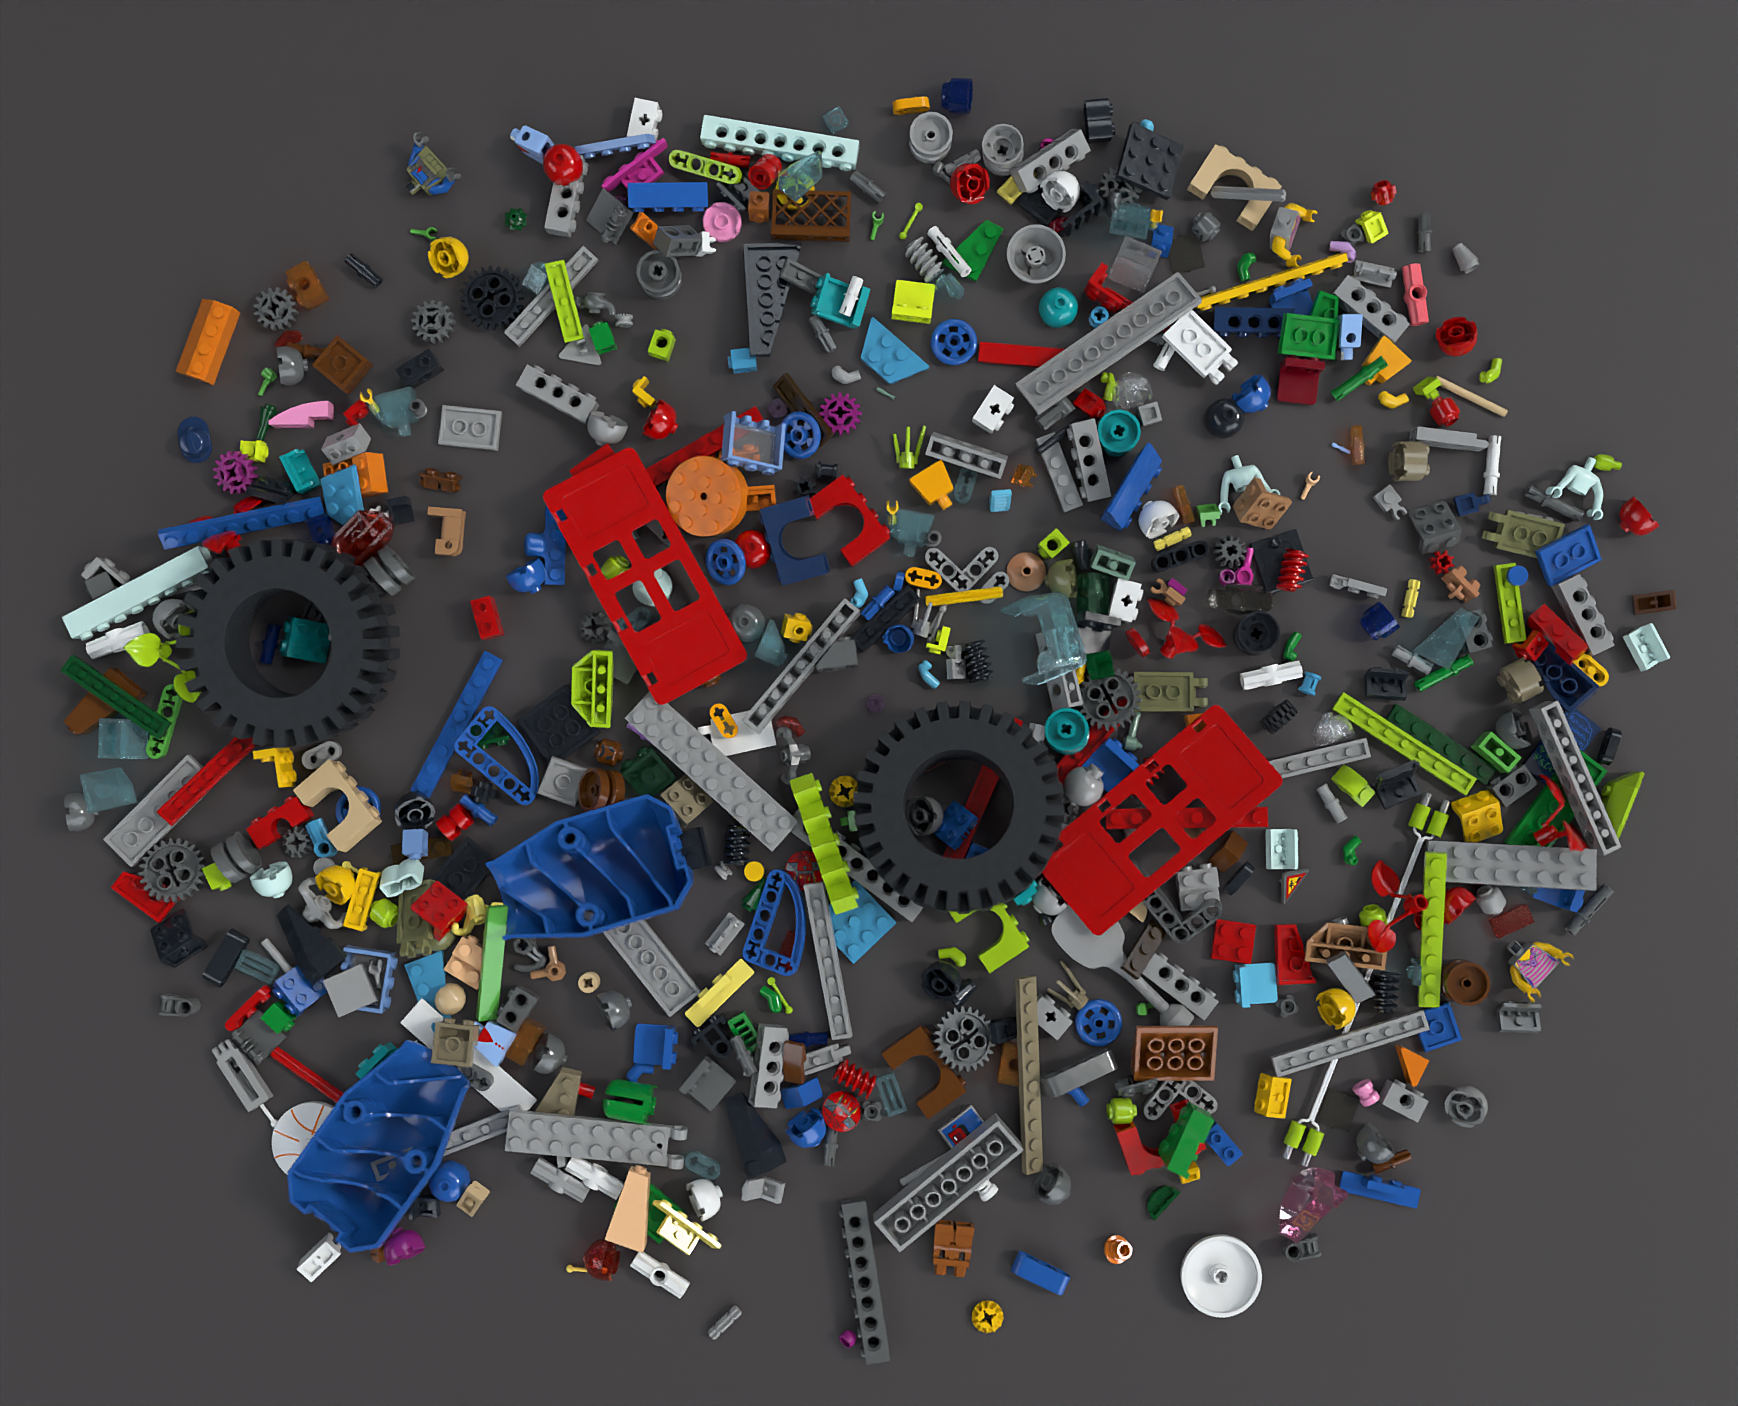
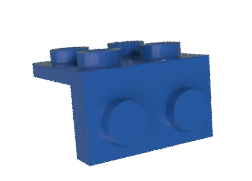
M1303 278L1293 281L1289 287L1285 288L1283 285L1274 289V293L1268 298L1272 308H1295V314L1309 316L1313 301L1308 290L1313 284L1310 278L1304 281Z
M1107 738L1082 765V767H1089L1092 763L1104 772L1101 780L1104 785L1103 789L1107 792L1119 784L1130 771H1134L1139 766L1136 762L1138 759L1131 752L1126 753L1122 750L1123 745L1115 738L1113 740Z
M1534 888L1532 897L1568 911L1578 912V909L1583 905V895L1586 890Z
M298 965L276 980L272 986L274 995L278 999H282L286 1004V1010L296 1017L328 993L323 981L326 980L325 978L312 985L304 977Z
M638 1023L635 1029L634 1063L662 1065V1069L670 1070L677 1060V1052H674V1044L678 1043V1032H675L676 1026Z

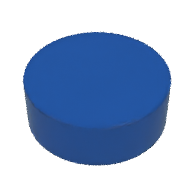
M1514 566L1507 571L1506 579L1509 584L1519 586L1527 581L1528 572L1522 566Z
M897 571L894 591H901L905 576L904 572Z

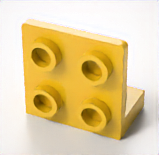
M290 747L253 751L254 759H261L262 763L275 762L279 788L295 786L297 775L295 770H293L292 762H294V755L290 751Z

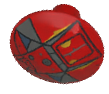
M799 851L793 854L787 861L785 871L796 880L800 890H804V884L823 880L813 852Z
M838 1091L826 1098L821 1114L831 1129L838 1132H846L853 1129L859 1122L861 1108L858 1100L852 1094Z

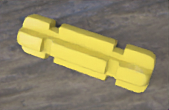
M1185 527L1180 531L1163 537V539L1160 538L1154 541L1153 544L1155 549L1160 551L1165 546L1169 547L1182 541V539L1191 537L1192 534L1190 529Z
M1415 579L1409 580L1407 586L1409 590L1406 591L1403 604L1405 608L1402 609L1401 613L1406 618H1412L1414 615L1413 608L1416 606L1417 590L1420 587V581Z

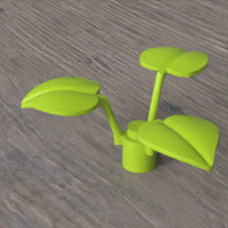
M178 625L179 633L182 636L190 635V627ZM145 633L133 638L123 647L140 666H151L158 658H161L164 662L180 670L178 664L168 659L172 653L170 645L176 644V640L161 643L157 635ZM181 671L182 673L174 678V688L183 700L193 703L201 692H189L185 683L196 678L195 672Z

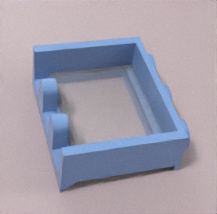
M731 411L723 416L725 422L721 461L726 462L731 467H745L747 471H762L764 475H774V473L782 470L786 424L782 423L773 427L769 426L768 420H762L757 423L751 421L752 417L748 415L737 418L735 411Z
M352 945L345 946L343 951L347 952V957L342 962L341 970L346 971L363 964L378 1000L357 1010L384 1013L391 1004L389 991L394 986L395 979L392 977V973L398 963V958L395 957L396 952ZM371 960L375 966H378V960L382 961L380 972L381 988H376L375 977L369 972Z

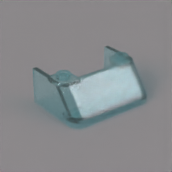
M1054 592L1028 596L1001 608L1002 613L1012 616L1023 614L1032 617L1037 615L1048 651L1041 653L1037 659L1039 671L1022 678L1023 683L1037 686L1078 669L1085 664L1086 653L1068 597L1065 594Z

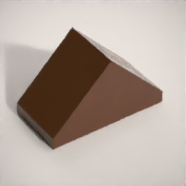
M1675 589L1633 595L1636 615L1677 609Z
M1232 830L1207 861L1224 873L1240 860L1248 842Z

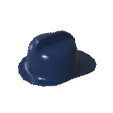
M199 417L184 419L178 428L179 447L182 455L193 463L204 462L210 457L212 452V443L207 423Z

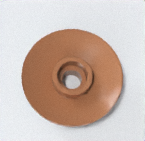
M1023 552L1010 560L1006 573L1010 584L1014 588L1028 592L1037 589L1043 583L1046 568L1040 557L1033 553ZM1024 568L1030 569L1029 575L1024 574Z

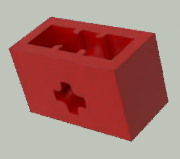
M485 596L471 600L470 603L480 638L482 640H490L504 636L494 597Z

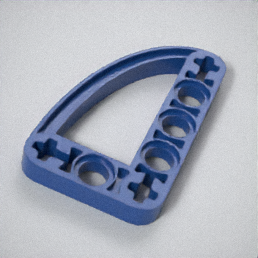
M484 707L456 738L453 748L456 753L521 805H528L536 797L539 787V775L534 757L523 737L507 718L494 707ZM492 710V716L494 718L486 720L485 723L488 724V726L485 728V726L482 723L478 722L477 719L480 718L481 720H483L486 716L484 712H489ZM496 721L512 737L526 760L530 774L529 788L476 745ZM473 725H479L482 729L481 734L473 736L470 728ZM459 741H467L466 746L470 750L473 746L476 748L470 753L468 758L465 756L468 754L466 750H458ZM475 753L483 754L484 761L481 764L473 762V755ZM493 765L499 768V774L495 777L490 776L488 773L489 767ZM507 778H512L515 782L512 789L504 787V781ZM519 784L522 786L519 788L520 791L524 793L529 792L527 795L529 797L528 800L524 799L521 801V795L517 792L515 796L512 794V792L517 790Z
M775 869L767 877L742 954L744 959L750 963L784 976H790L797 972L803 953L806 934V911L803 895L796 880L788 872L782 869ZM780 873L779 877L782 878V881H778L776 884V887H779V890L776 888H770V885L773 886L776 883L774 875H778ZM786 885L792 894L796 912V932L791 957L765 948ZM769 891H773L776 894L774 902L767 900V893ZM763 910H767L770 914V918L767 921H763L760 917ZM756 929L763 931L764 935L761 940H757L754 937ZM751 941L754 943H760V946H755L754 952L757 954L756 956H752V958L750 957L751 954L748 953V950H752L755 944H751ZM768 954L775 957V963L772 966L766 963L765 959ZM790 962V966L793 967V969L788 970L787 972V968L785 966L778 965L779 963L787 964Z

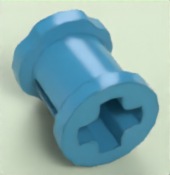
M1098 306L1092 310L1089 316V323L1093 328H1097L1107 321L1109 314L1106 308ZM1097 314L1100 315V318H1101L1100 321L1097 320V317H1096Z
M1304 671L1305 677L1298 691L1315 696L1316 685L1322 677Z

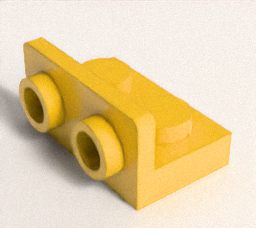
M1260 1073L1254 1112L1266 1117L1285 1118L1292 1079Z

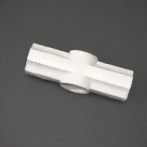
M143 621L125 628H117L107 632L106 636L86 643V651L92 659H97L112 652H121L125 650L123 647L130 640L139 635L150 633Z
M1292 661L1281 665L1274 664L1261 667L1259 670L1241 673L1240 682L1243 690L1260 686L1267 687L1280 684L1282 681L1303 677V671L1299 661Z
M572 1157L565 1168L567 1172L583 1180L587 1187L593 1190H600L617 1200L625 1184L608 1174V1171L601 1165L591 1164L583 1158Z
M638 1252L630 1265L648 1277L654 1285L663 1287L678 1298L683 1296L690 1284L689 1281L672 1271L666 1263L658 1262L645 1252ZM663 1271L665 1277L659 1278L655 1272Z

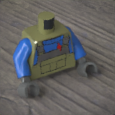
M416 132L413 135L415 143L406 170L413 179L405 187L412 195L421 188L428 195L447 193L455 180L461 178V175L454 174L457 168L447 169L427 146L424 147L423 144L429 141L428 136H423L421 140L422 132Z

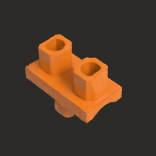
M639 212L636 221L631 225L630 229L640 239L657 250L658 248L653 245L658 225L643 212Z

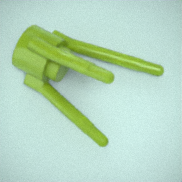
M925 425L920 432L914 456L913 452H909L910 427H906L905 452H901V456L897 436L893 434L896 463L899 464V468L914 469V465L918 464V456L926 430Z

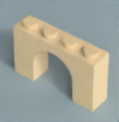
M1215 144L1187 190L1204 200L1215 181L1225 175L1240 177L1245 181L1248 188L1281 189L1282 186L1276 179L1268 178L1262 174L1259 168L1246 164L1243 158L1235 157L1229 153L1226 147ZM1249 200L1236 221L1253 231L1272 201Z
M329 759L293 791L304 805L314 807L333 791L342 790L346 794L349 801L348 814L337 827L327 834V837L338 851L347 852L377 827L382 820L379 817V811L368 803V796L356 787L357 782L355 779L347 775L345 772L346 767L340 761Z

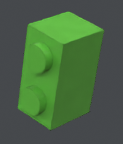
M1491 731L1482 732L1470 746L1487 762L1497 768L1500 773H1509L1522 758Z

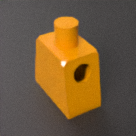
M1384 335L1377 341L1363 362L1362 367L1371 364L1379 356H1382L1389 366L1374 375L1372 380L1369 379L1364 383L1370 386L1377 380L1382 384L1407 366L1412 360Z
M942 460L909 479L911 486L928 505L938 502L942 510L953 505L948 494L953 492L954 488Z

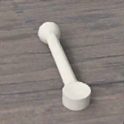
M264 1104L260 1105L271 1121V1126L275 1127L278 1120L273 1118Z

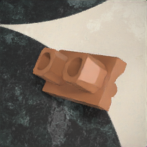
M1463 566L1452 569L1449 573L1444 574L1441 579L1450 590L1447 595L1450 599L1456 596L1459 600L1467 603L1480 594L1478 592L1480 584L1474 579L1467 581L1464 578L1467 571Z

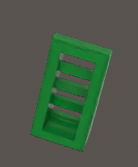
M744 1010L727 1020V1023L735 1036L741 1035L747 1050L753 1052L756 1049V1043L750 1047L747 1044L754 1039L757 1040L758 1032ZM741 1020L745 1021V1023L736 1027L735 1024ZM746 1026L749 1027L748 1030L740 1034L739 1030ZM752 1032L753 1036L744 1041L743 1037Z

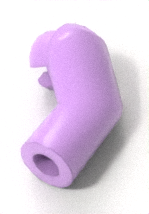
M1331 241L1330 251L1347 253V263H1352L1355 260L1356 251L1349 242Z

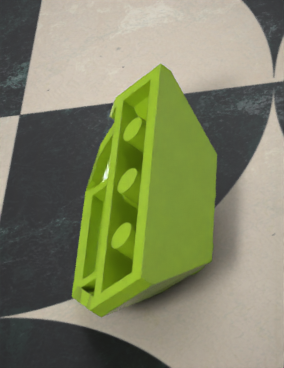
M592 650L572 666L571 705L587 721L586 723L590 727L610 728L613 651Z
M1632 771L1607 782L1601 790V801L1618 839L1645 773L1642 771Z

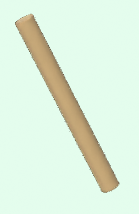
M1436 376L1441 382V387L1502 417L1506 416L1507 409Z

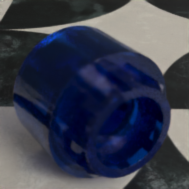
M951 78L950 81H945L941 93L942 107L949 109V113L970 114L973 102L972 78Z
M1380 601L1362 613L1364 617L1359 621L1371 639L1376 641L1379 638L1386 639L1400 628L1395 618Z

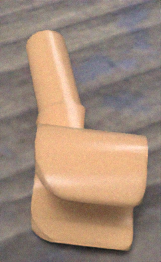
M1312 472L1306 476V486L1300 499H1305L1311 487L1319 481V475L1315 481L1310 478Z

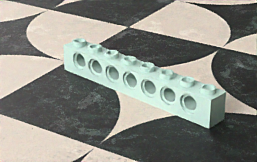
M704 115L700 136L702 145L710 149L720 147L729 152H735V150L743 151L747 155H754L755 153L762 154V156L764 154H773L784 161L798 160L807 165L816 163L825 168L834 166L839 167L843 171L856 169L859 152V140ZM720 132L727 133V135L723 138H719L717 136ZM739 135L746 136V139L743 141H738L736 138ZM759 138L766 140L763 144L756 143V140ZM779 141L785 143V145L780 148L775 146V144ZM796 145L804 146L800 151L794 149ZM816 148H822L824 150L820 154H816L813 152ZM840 151L843 154L840 157H835L833 153Z

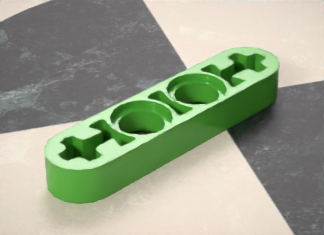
M169 684L164 688L157 709V713L172 722V724L168 728L166 735L158 739L164 740V743L155 741L156 738L150 734L146 753L152 759H161L166 756L183 699L178 694L173 697L170 694V690L175 689L174 684ZM166 701L175 702V705L166 703ZM169 706L173 712L167 718L164 716L163 710ZM158 746V749H161L160 753L153 751V748Z

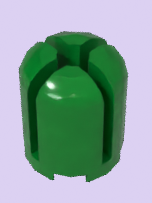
M622 1079L612 1080L606 1087L605 1094L642 1101L643 1105L603 1099L605 1115L608 1118L649 1126L650 1123L646 1122L648 1116L654 1113L657 1097H653V1088H657V1085Z

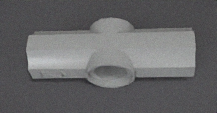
M541 1157L531 1171L532 1175L548 1183L552 1190L562 1194L565 1193L581 1203L591 1189L583 1181L567 1172L564 1167L558 1168Z

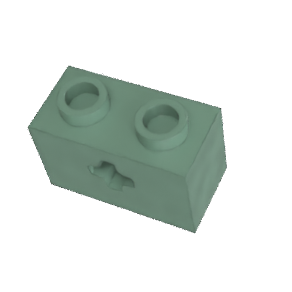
M1098 544L1090 560L1091 568L1129 581L1136 564L1134 557Z

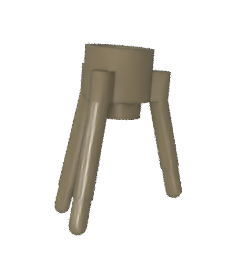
M1061 960V965L1078 991L1076 989L1071 991L1060 980H1057L1056 983L1069 994L1068 999L1050 988L1047 989V992L1067 1003L1071 1008L1075 1007L1077 1010H1080L1089 1000L1085 996L1086 991L1080 986L1065 962Z

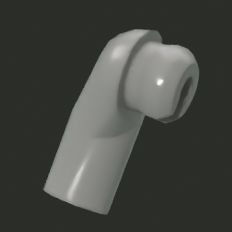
M840 366L832 368L833 378L842 384H848L861 379L858 370L848 373Z

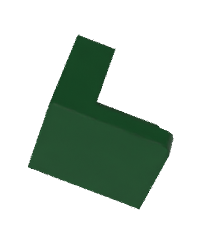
M1109 650L1086 654L1087 669L1091 680L1113 677L1115 675L1113 659Z

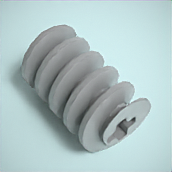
M920 237L905 248V256L907 258L911 257L910 263L915 264L916 270H920V276H925V282H930L939 276L944 269H940L942 261L935 263L937 255L930 256L933 250H925L928 243L921 245L923 237Z

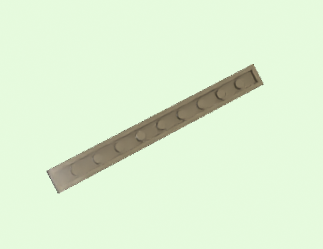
M1033 975L1015 978L1021 1144L1023 1147L1021 1152L1022 1173L1025 1175L1043 1171L1036 976Z

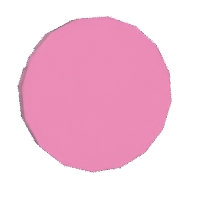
M717 202L705 211L703 228L705 232H709V237H714L717 242H728L734 239L740 232L742 226L741 215L732 204Z

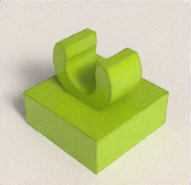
M1428 376L1415 385L1413 390L1418 395H1424L1427 399L1431 397L1434 400L1439 396L1436 388L1441 385V382L1437 377Z

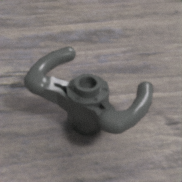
M781 726L776 731L775 736L777 738L784 736L787 746L781 751V759L786 765H789L788 777L782 774L780 780L786 785H791L790 780L796 779L798 765L810 761L811 752L809 746L795 743L792 738L791 729Z
M516 938L513 941L515 952L522 953L523 955L527 954L536 961V963L531 965L517 963L514 965L516 971L531 972L539 970L546 965L547 957L538 951L535 938Z

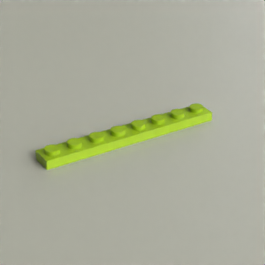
M1344 692L1340 694L1331 708L1410 761H1419L1421 768L1463 795L1468 794L1477 778Z
M1425 851L1423 896L1428 901V907L1422 911L1417 1002L1419 1007H1439L1447 865L1446 852Z

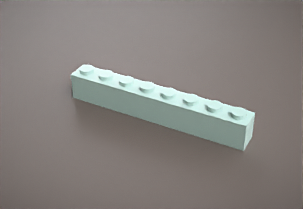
M197 546L63 616L62 619L71 638L81 639L82 641L93 637V633L109 629L110 624L126 620V616L129 614H137L144 610L143 607L159 603L161 601L160 598L176 594L178 592L177 589L193 585L199 574L214 571L209 565L213 559L208 549Z

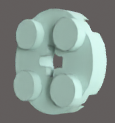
M659 569L655 571L654 576L665 596L669 599L673 588L672 580L665 571ZM641 581L633 583V593L637 600L645 605L655 607Z

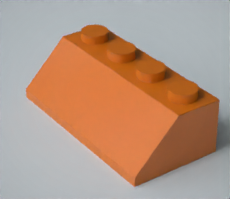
M202 299L175 372L214 385L240 312L232 306L218 301Z

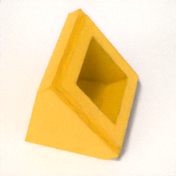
M1192 1161L1187 1171L1190 1173L1189 1178L1186 1179L1179 1175L1181 1184L1200 1179L1199 1167L1195 1161Z

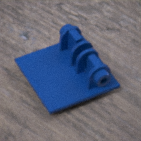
M953 800L944 812L941 827L933 834L956 850L957 847L960 848L964 841L961 837L967 838L964 833L968 832L970 834L971 832L967 829L969 828L972 831L975 825L978 824L979 818Z

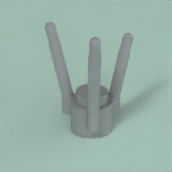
M918 588L916 589V594L920 597V589ZM932 602L928 604L923 620L919 619L918 622L919 603L914 607L913 623L911 628H914V634L925 638L928 637V634H932L940 611L937 613L930 625V622L927 620L933 605Z

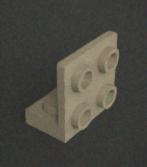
M687 774L683 775L657 798L673 808L682 830L713 803V799Z

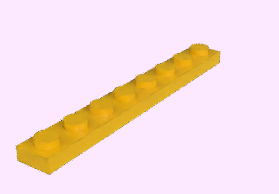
M1338 253L1200 297L1202 303L1195 308H1200V311L1212 308L1211 304L1219 303V305L1231 302L1230 298L1236 296L1237 299L1249 296V292L1255 290L1256 293L1264 292L1271 285L1275 287L1283 286L1290 279H1293V281L1300 278L1304 279L1305 275L1309 273L1317 275L1323 273V269L1328 267L1330 269L1342 267V263L1348 261L1347 253Z

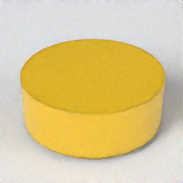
M752 861L746 865L744 874L748 880L758 881L764 875V867L761 863Z

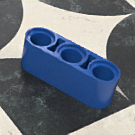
M1023 1251L1018 1252L1010 1269L1016 1275L1058 1295H1063L1071 1278L1065 1271Z

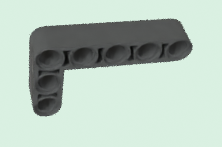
M1130 859L1145 877H1149V874L1137 860ZM1157 888L1142 901L1170 937L1179 944L1185 943L1219 919L1222 913L1221 902L1216 898H1210L1183 917L1160 888ZM1159 898L1161 904H1153L1151 899ZM1209 906H1215L1218 909V911L1216 913H1211L1210 911H1208L1207 908ZM1166 913H1170L1173 915L1174 918L1172 920H1167L1164 918L1163 915ZM1198 917L1202 920V923L1195 924L1192 922V918ZM1184 929L1186 934L1179 935L1176 930Z

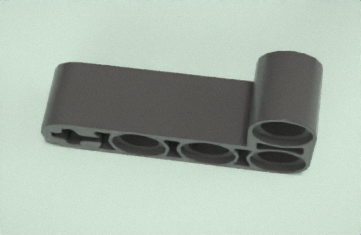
M1111 1048L1100 1050L1060 1070L1041 1073L1040 1090L1042 1095L1050 1098L1061 1096L1116 1070L1118 1065Z

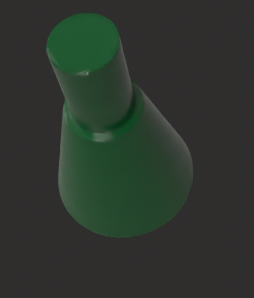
M267 403L265 406L260 405V427L256 436L257 439L264 441L267 430L271 427L269 420L280 414L276 406Z
M762 877L757 886L740 900L743 903L741 906L749 912H752V910L757 911L767 880L765 877Z

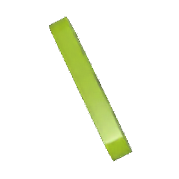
M674 150L669 155L671 166L728 184H737L742 178L741 170L730 164L682 150ZM680 155V158L687 159V163L678 162L675 160V157ZM694 159L700 160L701 166L698 170H694L692 167ZM712 164H716L719 168L718 173L714 176L710 173ZM724 171H733L736 177L731 179L730 176L723 175Z

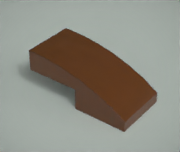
M785 1041L783 1052L784 1081L803 1085L806 1080L803 1065L806 1061L804 1043Z

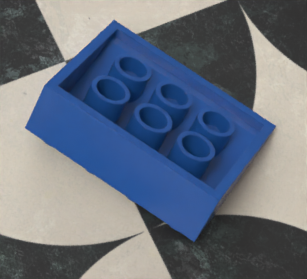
M1148 442L1138 453L1099 519L1118 531H1121L1123 527L1127 529L1132 521L1130 515L1133 510L1137 512L1142 504L1140 498L1143 494L1147 495L1152 487V484H1150L1153 477L1157 478L1162 470L1160 467L1162 460L1152 444Z

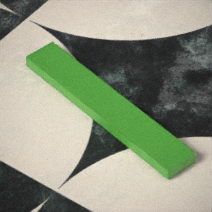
M507 905L486 907L476 1013L478 1021L497 1020L498 1018L497 1012L499 1008L505 946L502 936L506 935Z

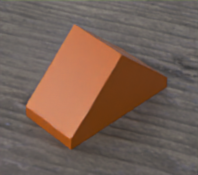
M1399 1044L1395 1045L1407 1084L1412 1087L1417 1086L1429 1060Z

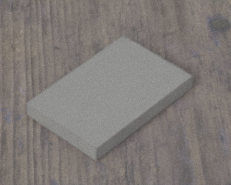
M442 405L438 444L498 451L502 412Z

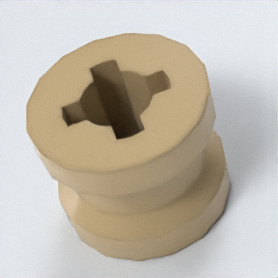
M592 971L586 972L578 981L579 988L585 993L593 992L600 985L599 975Z

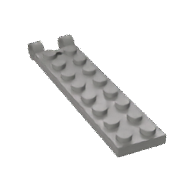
M510 1109L505 1151L682 1169L684 1156L667 1154L668 1139L671 1137L675 1140H686L688 1128L681 1125L650 1123L647 1126L623 1120ZM661 1143L663 1146L658 1148L657 1144Z

